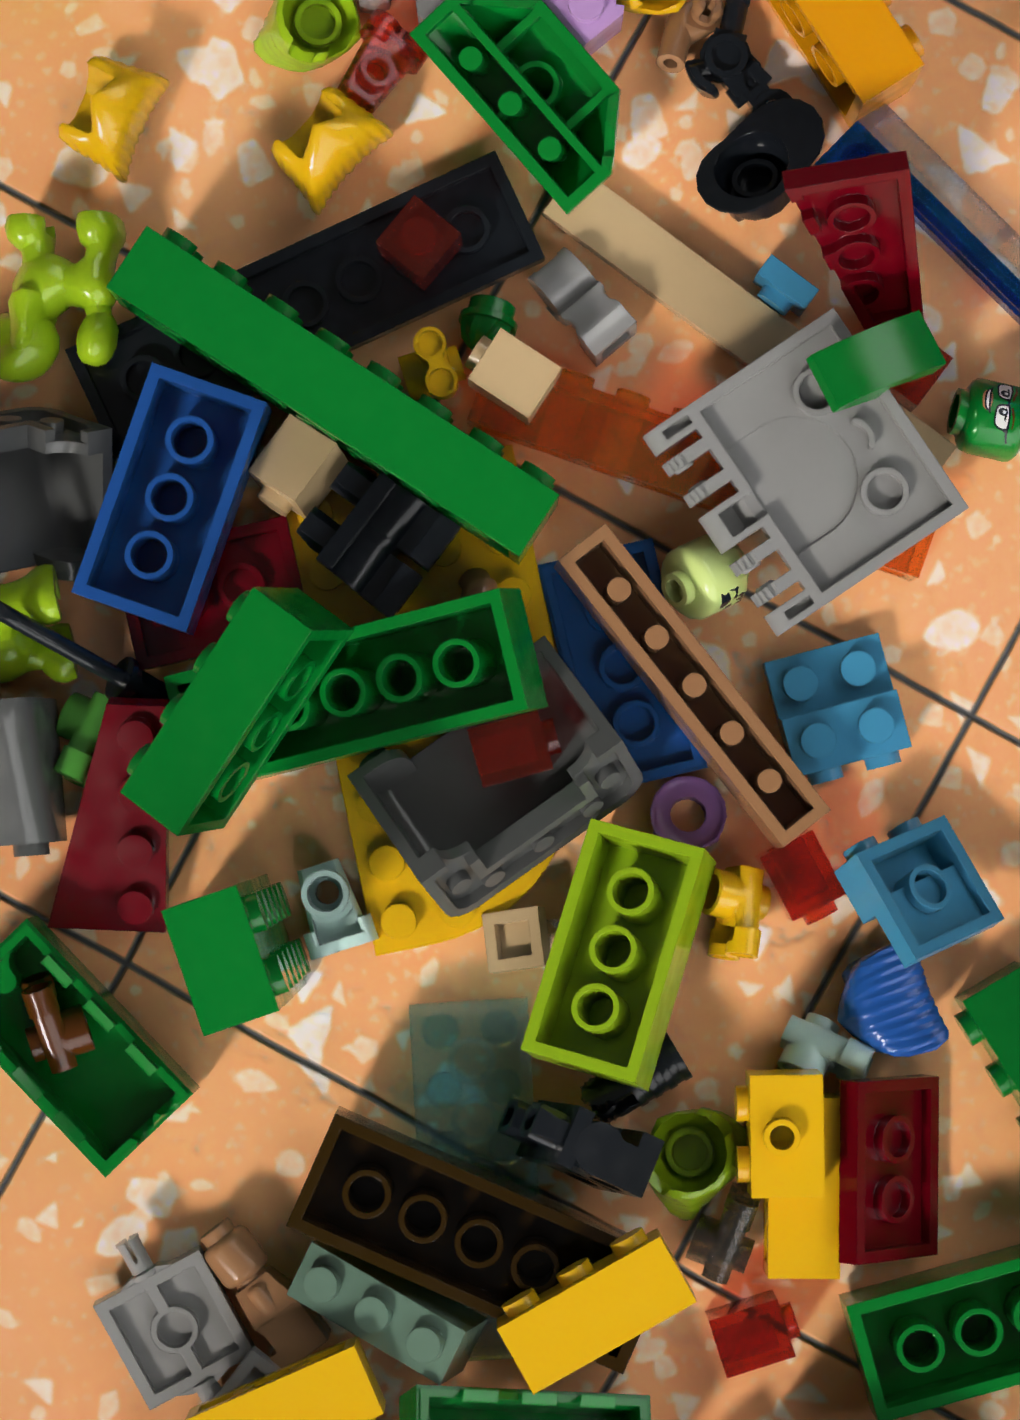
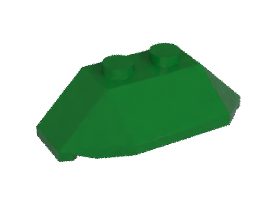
M444 0L409 33L566 214L569 215L613 174L621 89L543 0Z

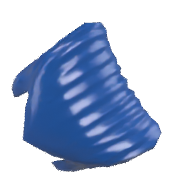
M888 944L853 961L843 971L842 978L845 987L839 1001L837 1021L856 1039L874 1048L875 1052L894 1057H911L935 1051L948 1040L949 1030L938 1012L934 998L931 996L921 961L904 968L891 944Z

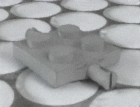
M138 1233L129 1236L128 1241L126 1238L115 1246L121 1253L132 1276L122 1287L96 1300L93 1308L149 1410L176 1396L197 1393L202 1403L213 1399L221 1389L218 1380L230 1367L240 1363L255 1344L220 1280L206 1263L201 1245L172 1260L153 1264Z

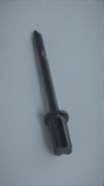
M0 601V622L106 680L105 695L108 699L109 697L168 699L165 682L140 669L136 659L125 657L117 665H114Z

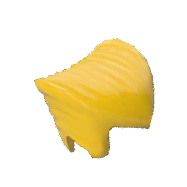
M94 56L87 61L88 80L85 95L75 118L69 124L62 123L59 125V138L76 152L86 158H91L95 164H100L107 172H111L118 181L127 183L128 175L130 174L129 166L132 163V155L135 154V146L139 143V136L144 132L145 122L149 120V114L155 109L154 105L169 87L170 82L158 73L145 72L143 69L127 66L122 62L113 61L107 57Z
M326 87L321 90L319 102L312 115L290 138L283 142L279 139L275 140L270 151L274 155L278 166L288 178L293 180L296 188L300 189L303 197L308 200L312 211L316 215H320L322 209L326 208L327 200L332 198L333 191L338 190L339 184L345 181L346 175L354 171L356 164L362 163L365 156L371 155V150L377 149L379 144L387 142L394 134L384 122L374 118L371 113L367 112L365 108L358 106L345 93L334 87Z

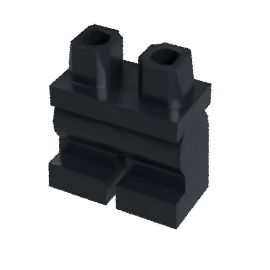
M348 461L331 484L330 489L354 506L353 510L340 525L315 506L297 528L296 532L313 551L319 554L316 557L317 562L332 572L386 618L395 616L423 580L420 574L397 559V556L402 552L429 572L459 533L461 527L425 504L381 472L376 477L368 470Z
M511 1098L497 1129V1132L521 1142L516 1155L527 1161L547 1165L595 1189L638 1198L643 1197L665 1141L643 1131L613 1127L608 1123L593 1121L595 1112L580 1105L538 1100V1102H533L530 1105L522 1100Z

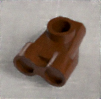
M49 971L35 973L22 979L20 982L22 988L21 995L29 1018L33 1019L35 1024L25 1029L35 1062L47 1060L52 1074L61 1073L78 1065L77 1055L95 1050L94 1041L81 1004L63 1010L60 1009L55 982Z

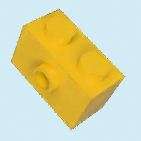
M818 1069L745 1070V1085H735L734 1089L736 1122H746V1146H736L735 1150L737 1183L747 1182V1191L751 1198L825 1197L823 1074Z

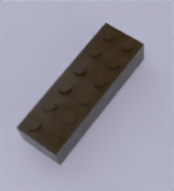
M341 1106L338 1107L286 1224L291 1229L496 1319L505 1314L502 1305L514 1296L530 1288H534L537 1295L559 1284L556 1274L586 1257H588L591 1264L596 1263L612 1254L613 1251L609 1245L627 1233ZM640 1335L593 1362L624 1374Z

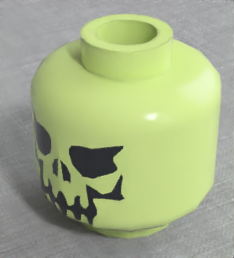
M704 534L676 547L667 553L662 562L661 587L665 599L679 613L689 619L697 620L708 618L740 602L747 591L749 573L736 577L729 565L744 556V552L736 545L721 555L708 534Z

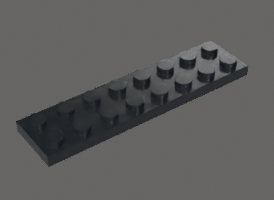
M492 151L236 271L249 280L247 285L254 290L252 295L263 302L268 294L276 296L300 313L298 318L304 322L303 328L315 335L318 329L322 327L345 341L351 347L349 351H352L544 262L545 256L496 151ZM137 316L117 325L119 330L117 349L113 358L106 365L93 367L82 363L77 355L76 345L65 349L98 423L112 428V453L116 459L119 457L152 362L251 397L257 395Z

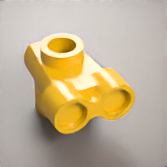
M424 327L414 336L413 347L415 352L397 357L409 396L415 401H418L422 394H426L429 397L432 396L437 400H447L457 392L459 381L466 379L463 365L456 345L447 348L446 338L441 330L435 327Z
M744 865L727 867L725 870L714 869L702 910L703 914L716 917L714 929H711L707 956L729 961H739L740 958H758L761 938L759 921L766 917L771 905V890L768 886L763 885L764 870Z

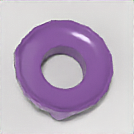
M692 775L675 777L664 783L654 795L650 808L653 835L701 848L712 846L718 842L727 818L725 801L719 790L707 780ZM691 800L701 806L705 819L700 828L686 832L678 829L673 824L670 812L677 802Z

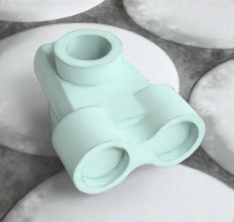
M339 858L297 871L301 888V900L305 907L310 932L304 934L303 937L311 960L379 939L371 913L362 914ZM331 881L336 884L339 896L335 902L326 904L318 899L316 891L321 882Z
M809 1012L805 1020L795 1015L790 1017L781 1036L780 1047L783 1048V1052L777 1065L780 1069H818L823 1074V1077L826 1071H829L840 1080L864 1079L872 1065L875 1049L852 1037L848 1039L838 1035L840 1027L834 1021L823 1015Z

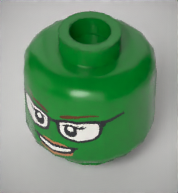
M977 378L966 389L958 388L948 414L947 433L954 435L956 446L960 451L1001 462H1008L1020 451V387Z

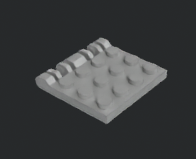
M834 307L642 437L654 456L658 457L692 433H697L700 438L698 441L662 465V468L669 477L674 474H681L708 451L720 467V472L708 480L700 481L688 490V494L683 499L689 508L696 506L729 482L737 493L698 519L721 555L760 528L762 529L768 540L729 565L736 577L741 574L746 575L761 565L763 559L777 551L789 571L776 580H769L756 589L755 594L750 598L757 608L797 582L803 591L764 616V619L777 637L969 508L889 389L876 399L835 413L832 412L806 359L810 355L852 336Z

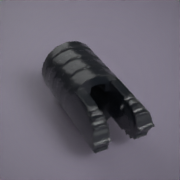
M666 1032L649 1091L595 1076L594 1078H589L580 1087L582 1094L580 1099L595 1112L594 1119L610 1124L611 1121H616L618 1117H623L636 1108L647 1105L649 1101L662 1096L664 1092L669 1089L672 1090L684 1080L687 1081L693 1076Z

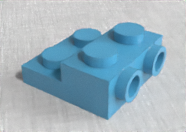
M879 633L762 664L785 752L803 775H807L811 785L844 777L841 765L864 760L867 771L902 762L899 750L912 747L897 689L894 690Z
M945 815L923 825L918 817L907 820L887 833L889 839L879 844L874 836L856 843L843 852L847 862L834 871L862 923L865 924L874 919L878 920L904 968L982 933L1005 919Z

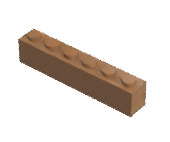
M606 523L556 562L554 569L774 848H784L831 810Z

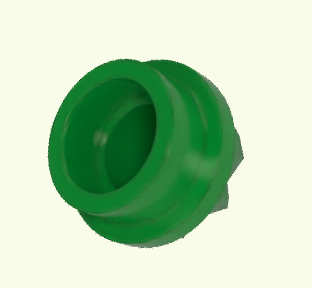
M484 294L472 296L468 307L462 309L459 315L461 338L473 350L483 336L493 340L500 328L515 336L518 327L514 320L515 307L508 301L496 296Z

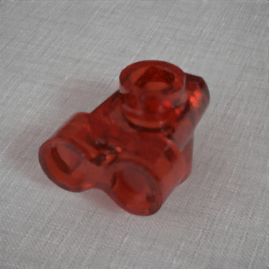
M375 9L359 31L363 42L350 66L343 73L337 88L345 93L348 98L354 100L358 106L365 108L371 114L376 111L407 73L416 75L429 57L409 35L410 32L404 30L391 14L380 9ZM368 72L373 74L377 80L372 79Z

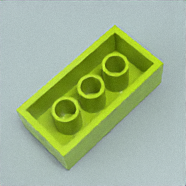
M593 818L590 819L521 1045L522 1051L545 1062L649 1091L717 863L705 848Z

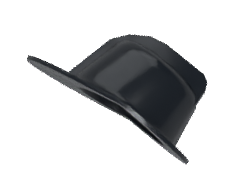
M781 98L763 104L749 114L722 142L716 145L703 158L696 174L698 193L707 205L719 212L729 213L738 222L744 219L757 221L778 214L791 201L784 189L782 171L812 165L820 154L825 138L823 119L814 106L800 99Z

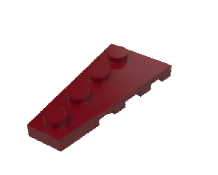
M903 150L885 154L877 153L862 158L782 171L785 192L792 203L796 202L801 211L805 227L811 236L814 235L821 246L825 262L830 270L836 272L840 279L841 290L864 330L920 310L923 316L912 187L907 151Z
M109 697L47 928L166 933L167 927L161 911L169 908V830L125 797L120 791L131 776L127 773V767L131 759L141 747L147 743H152L162 728L163 724L160 722V716L170 702V699Z

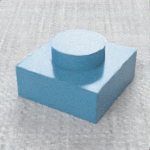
M772 254L753 280V283L761 288L757 296L767 306L783 316H786L790 310L800 318L819 291L818 288Z

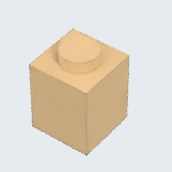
M500 328L493 340L483 336L472 350L464 365L472 370L467 378L470 388L527 425L532 421L562 372V367L502 328Z
M289 414L248 472L261 490L257 497L265 505L284 517L292 510L305 519L315 506L317 508L320 507L332 490L330 489L331 484L348 463V460L336 442L292 414Z

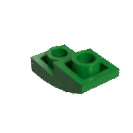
M920 310L852 335L810 355L806 359L833 413L876 399L888 389L933 374L947 363Z

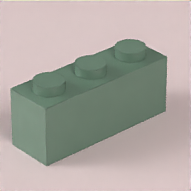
M319 1240L311 1242L287 1292L288 1296L438 1385L445 1383L464 1370L488 1321V1318L462 1303Z

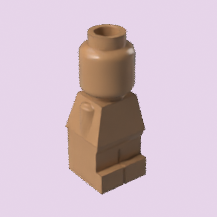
M227 1217L200 1238V1241L206 1247L203 1255L208 1266L226 1288L233 1289L236 1287L238 1289L235 1296L254 1331L265 1336L274 1348L270 1357L271 1361L280 1368H283L306 1358L328 1341L332 1329L319 1313L287 1295L292 1280L270 1264L267 1267L264 1266L267 1262V1254L248 1228L243 1225L235 1226Z

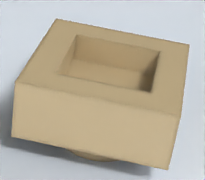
M531 906L482 914L489 973L499 974L546 967L550 954V943L544 906Z

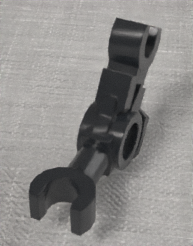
M725 0L720 29L715 28L714 34L704 42L700 51V59L688 60L685 63L684 68L691 84L702 96L709 99H717L720 95L717 87L711 82L714 81L721 84L735 107L739 109L744 104H747L751 110L750 114L765 103L781 98L793 99L787 92L781 89H770L768 87L772 77L751 54L746 42L747 35L743 34L751 0Z

